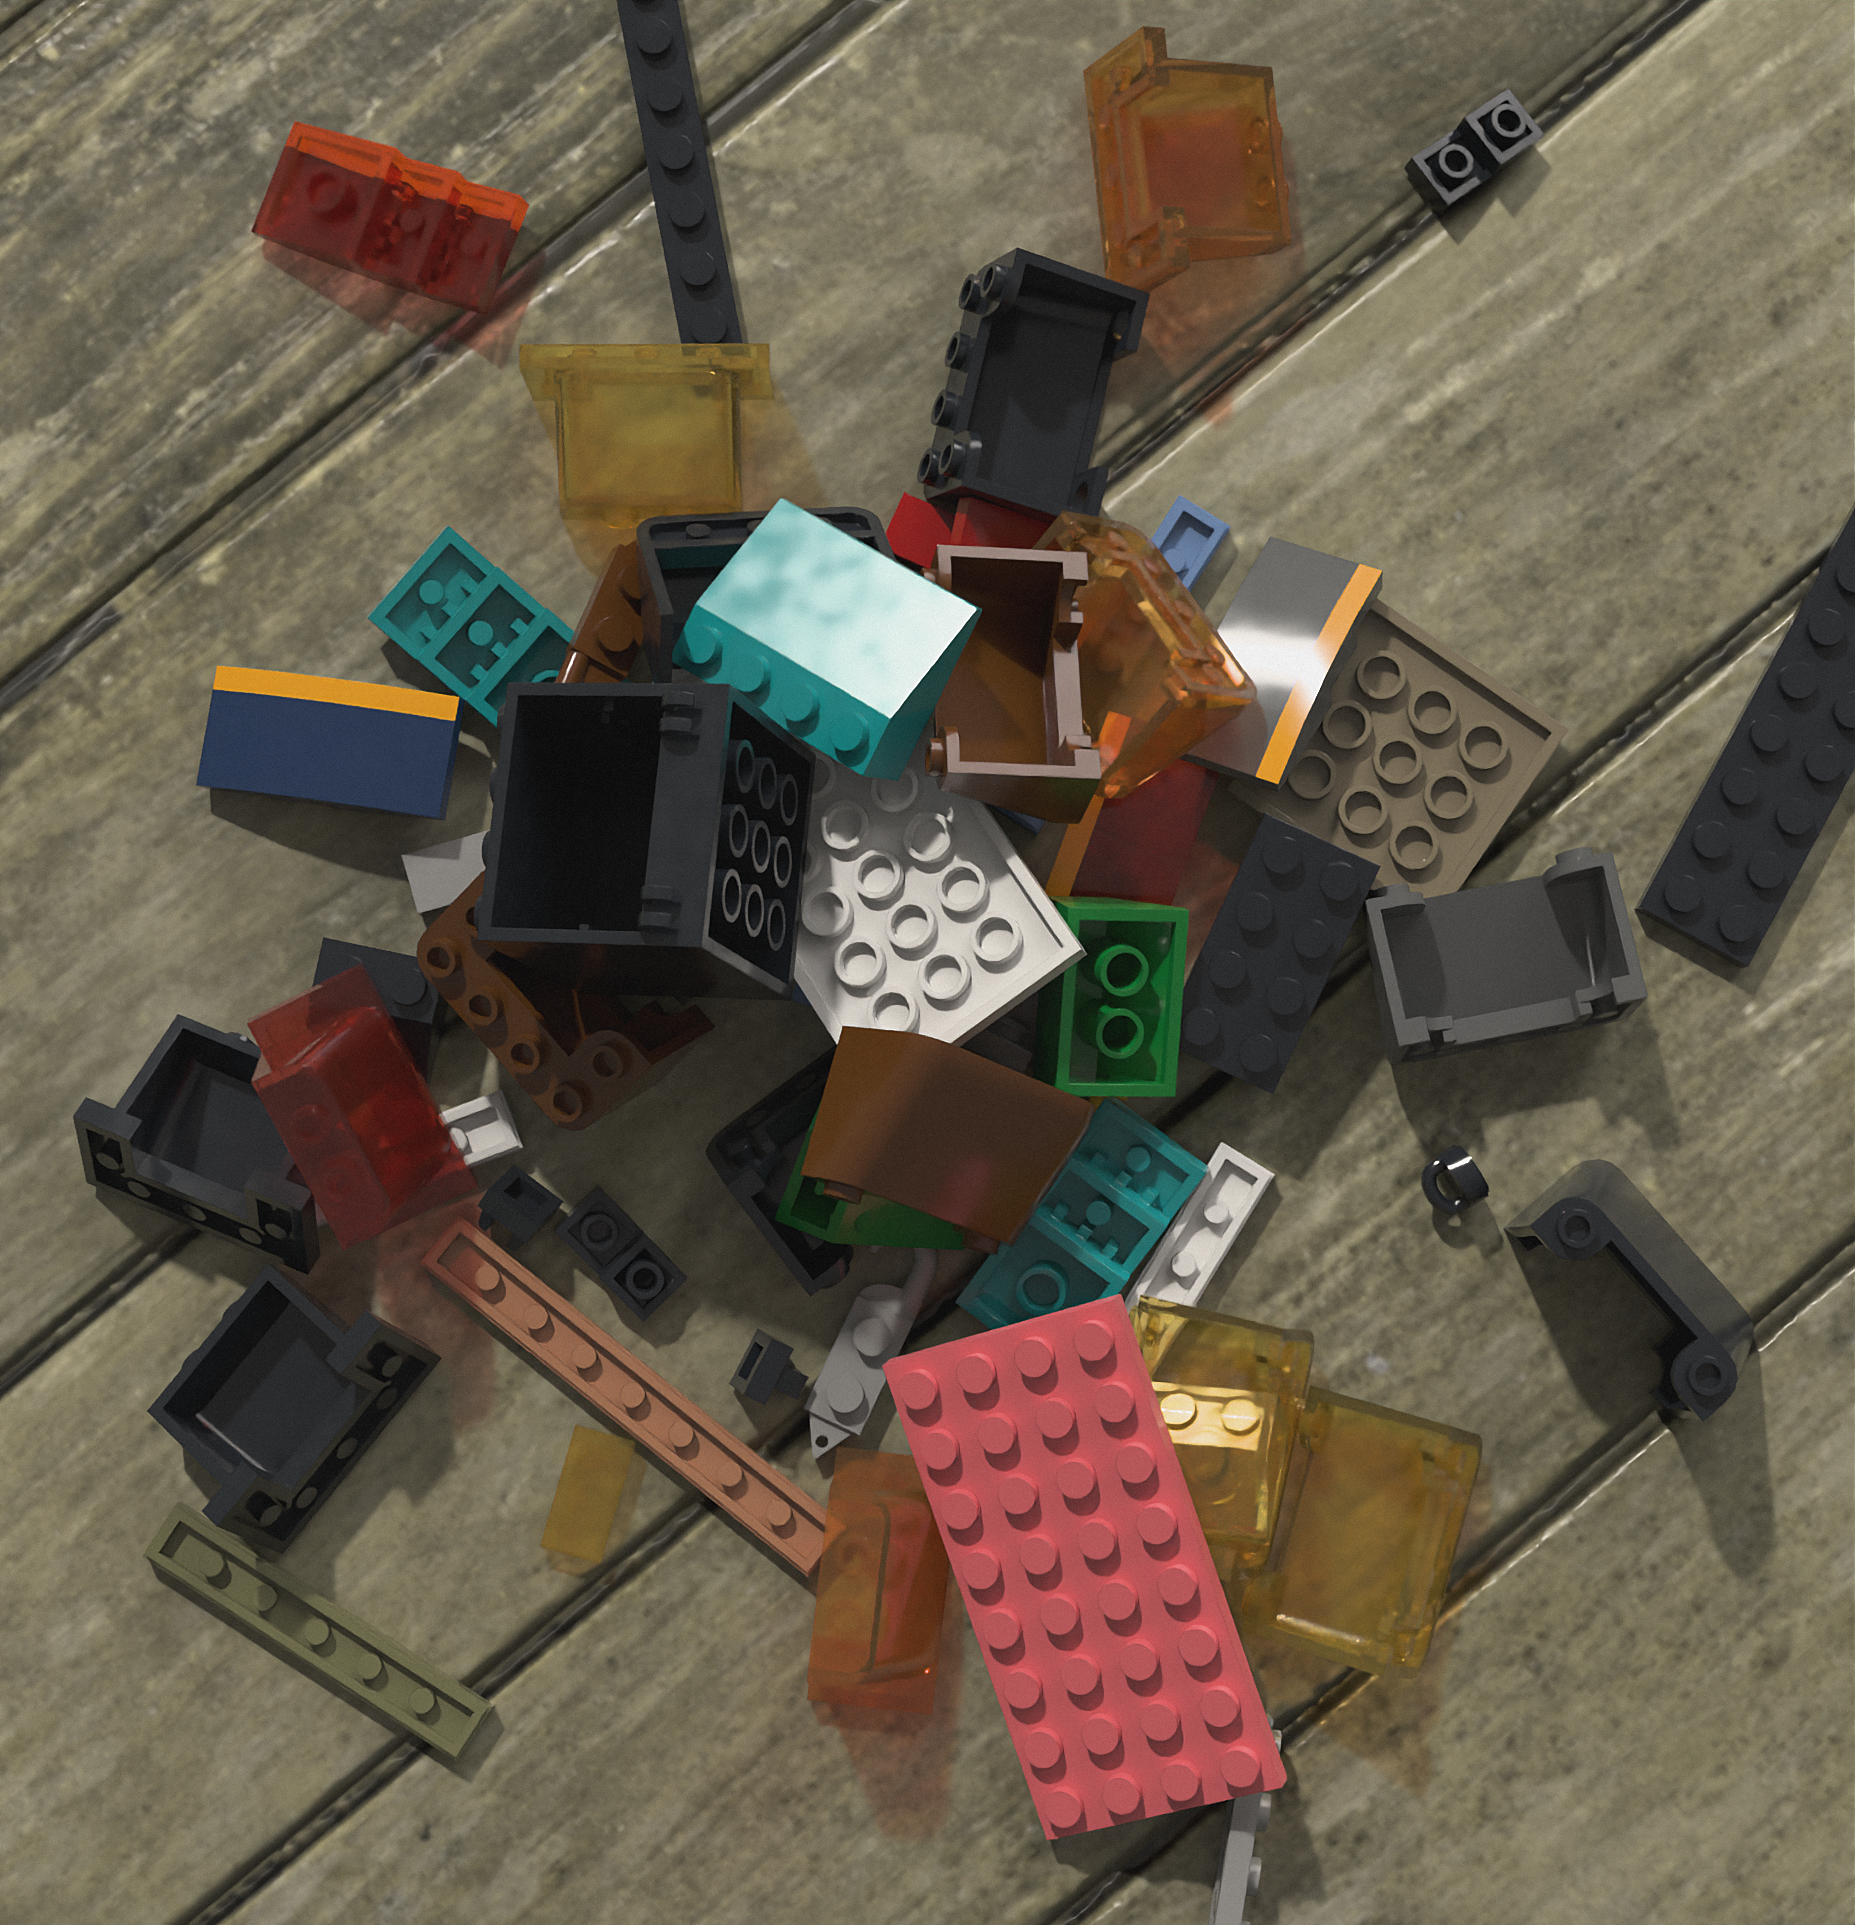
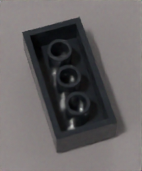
M1264 812L1184 982L1179 1051L1273 1094L1381 866Z

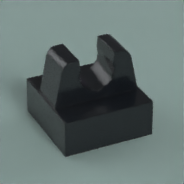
M514 1164L488 1188L477 1205L482 1210L478 1224L486 1232L496 1221L512 1232V1237L508 1240L505 1247L511 1251H516L524 1243H528L554 1217L564 1201Z
M757 1329L729 1384L743 1395L765 1405L773 1389L798 1400L809 1377L787 1364L794 1350L792 1347L780 1339Z

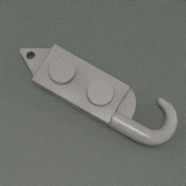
M868 1245V1251L873 1254L882 1248V1246ZM913 1248L915 1262L902 1289L892 1285L874 1284L865 1287L857 1295L804 1406V1409L809 1411L813 1458H818L853 1433L860 1436L886 1381L882 1365L889 1359L898 1356L934 1281L938 1266L936 1249ZM822 1435L827 1437V1446H818L816 1443L817 1437Z

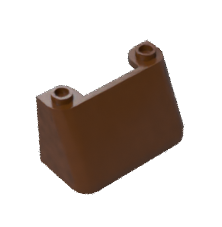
M937 544L930 569L921 568L919 575L982 609V612L933 710L934 738H928L926 743V776L936 777L937 787L941 791L1051 823L1079 824L1101 781L1100 750H1092L1091 736L1083 735L1077 637L1084 621L1083 612H1078V601L1076 598H1073L1077 587L1086 586L1088 582L1087 552Z
M843 1026L800 1175L824 1183L825 1186L822 1194L835 1200L860 1205L863 1195L881 1197L953 1224L952 1230L964 1235L961 1246L997 1256L1000 1246L1012 1247L1083 1141L1089 1131L1095 1105L933 1037L905 1031Z

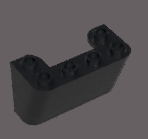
M1018 247L985 265L979 270L977 275L969 274L964 281L959 296V308L964 310L960 330L954 333L946 350L945 365L950 368L946 389H943L938 394L932 409L931 423L937 426L932 448H928L925 451L918 468L917 480L918 483L924 484L925 498L958 505L959 498L973 497L1057 528L1078 533L1096 529L1109 469L1097 466L1088 470L1112 363L1137 352L1150 293Z

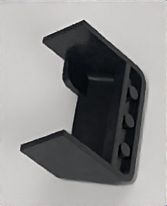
M852 506L804 508L809 513L896 561L881 521L873 512ZM771 510L657 516L646 519L638 525L636 530V557L644 650L654 683H672V669H683L672 662L673 650L695 603Z

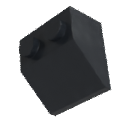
M323 937L309 998L307 1064L429 1090L448 1002L425 977L418 965L417 957Z

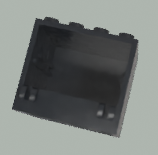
M508 682L506 700L501 705L497 715V731L501 742L498 767L493 769L489 782L493 809L490 830L486 832L482 842V860L486 868L483 893L478 897L474 908V923L478 931L477 940L579 993L791 1001L816 754L730 684Z

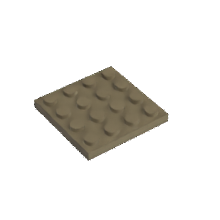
M1376 598L1357 629V647L1331 688V707L1280 791L1276 792L1234 778L1225 794L1260 818H1262L1265 812L1380 865L1381 867L1369 890L1370 894L1381 887L1406 883L1409 886L1410 892H1421L1424 898L1454 893L1459 890L1569 729Z

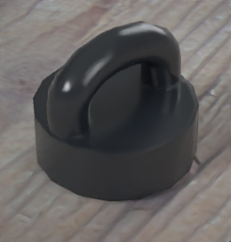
M1453 1145L1437 1155L1435 1159L1424 1167L1421 1174V1186L1428 1202L1437 1211L1446 1215L1459 1214L1489 1196L1490 1190L1485 1178L1461 1146ZM1440 1173L1443 1174L1457 1195L1453 1200L1445 1198L1437 1186V1176Z

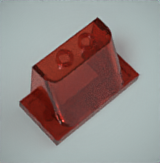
M363 963L248 1019L247 1026L262 1051L251 1083L343 1251L478 1186V1179Z

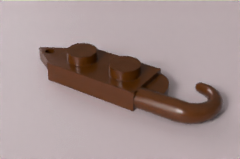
M636 540L627 546L620 543L611 550L566 649L565 654L567 656L554 683H621L627 677L643 641Z

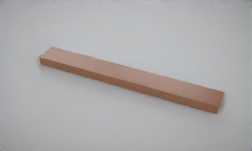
M458 1215L419 1263L807 1577H809L848 1526L462 1215Z

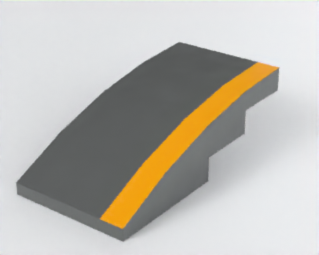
M1270 536L1242 582L1211 641L1166 742L1165 753L1169 756L1279 792L1331 707V688L1357 647V629L1383 588L1382 571Z

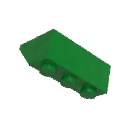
M1048 896L1087 955L1039 989L1033 1078L1074 1096L1175 1097L1189 910L1181 907L1106 897Z

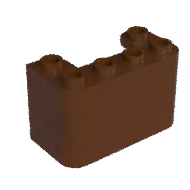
M485 870L431 924L418 941L416 955L418 965L425 977L548 1118L560 1128L569 1131H579L587 1128L657 1085L716 1027L696 1004L682 1012L667 1013L662 1011L661 1005L654 1000L633 1016L615 994L579 993L478 941V931L474 923V908L478 897L483 893Z

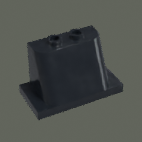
M177 1014L115 1108L86 1097L73 1115L86 1182L88 1184L309 1275L319 1259L320 1248L314 1191L309 1189L347 1103L345 1081L311 1068L305 1061L296 1056H281L256 1046L249 1038L236 1032L224 1033Z
M268 1263L242 1296L226 1309L222 1320L201 1346L185 1359L179 1373L147 1412L222 1485L202 1512L217 1527L283 1554L442 1357L423 1341L368 1310H365L351 1327L288 1274Z

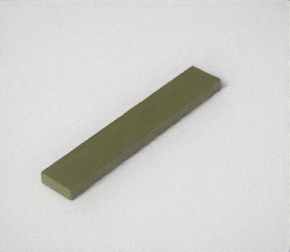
M182 1501L176 1503L142 1556L457 1762L461 1759L494 1707V1704L239 1538L217 1527L211 1520Z

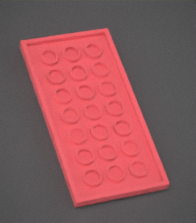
M1117 1294L889 1359L884 1363L882 1367L1047 1841L1282 1788L1288 1777L1122 1295Z

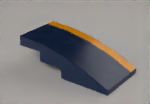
M217 665L196 785L208 790L262 795L274 800L327 805L339 810L445 821L465 699L444 694L344 679Z

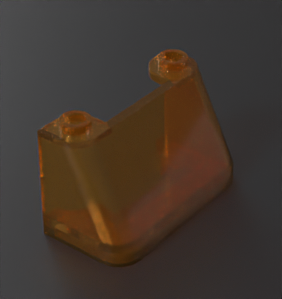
M1063 510L1033 546V550L1087 552L1088 582L1086 586L1077 587L1073 598H1076L1078 601V612H1083L1084 621L1077 637L1083 732L1086 736H1091V749L1100 750L1101 781L1094 793L1095 795L1102 798L1125 797L1237 718L1255 699L1257 688L1251 677L1156 545L1140 530L1124 522Z

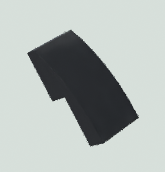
M1508 88L1465 116L1456 129L1411 157L1404 170L1439 215H1442L1514 163L1539 143L1545 135Z
M598 1184L553 1227L554 1231L643 1322L688 1279L684 1272Z

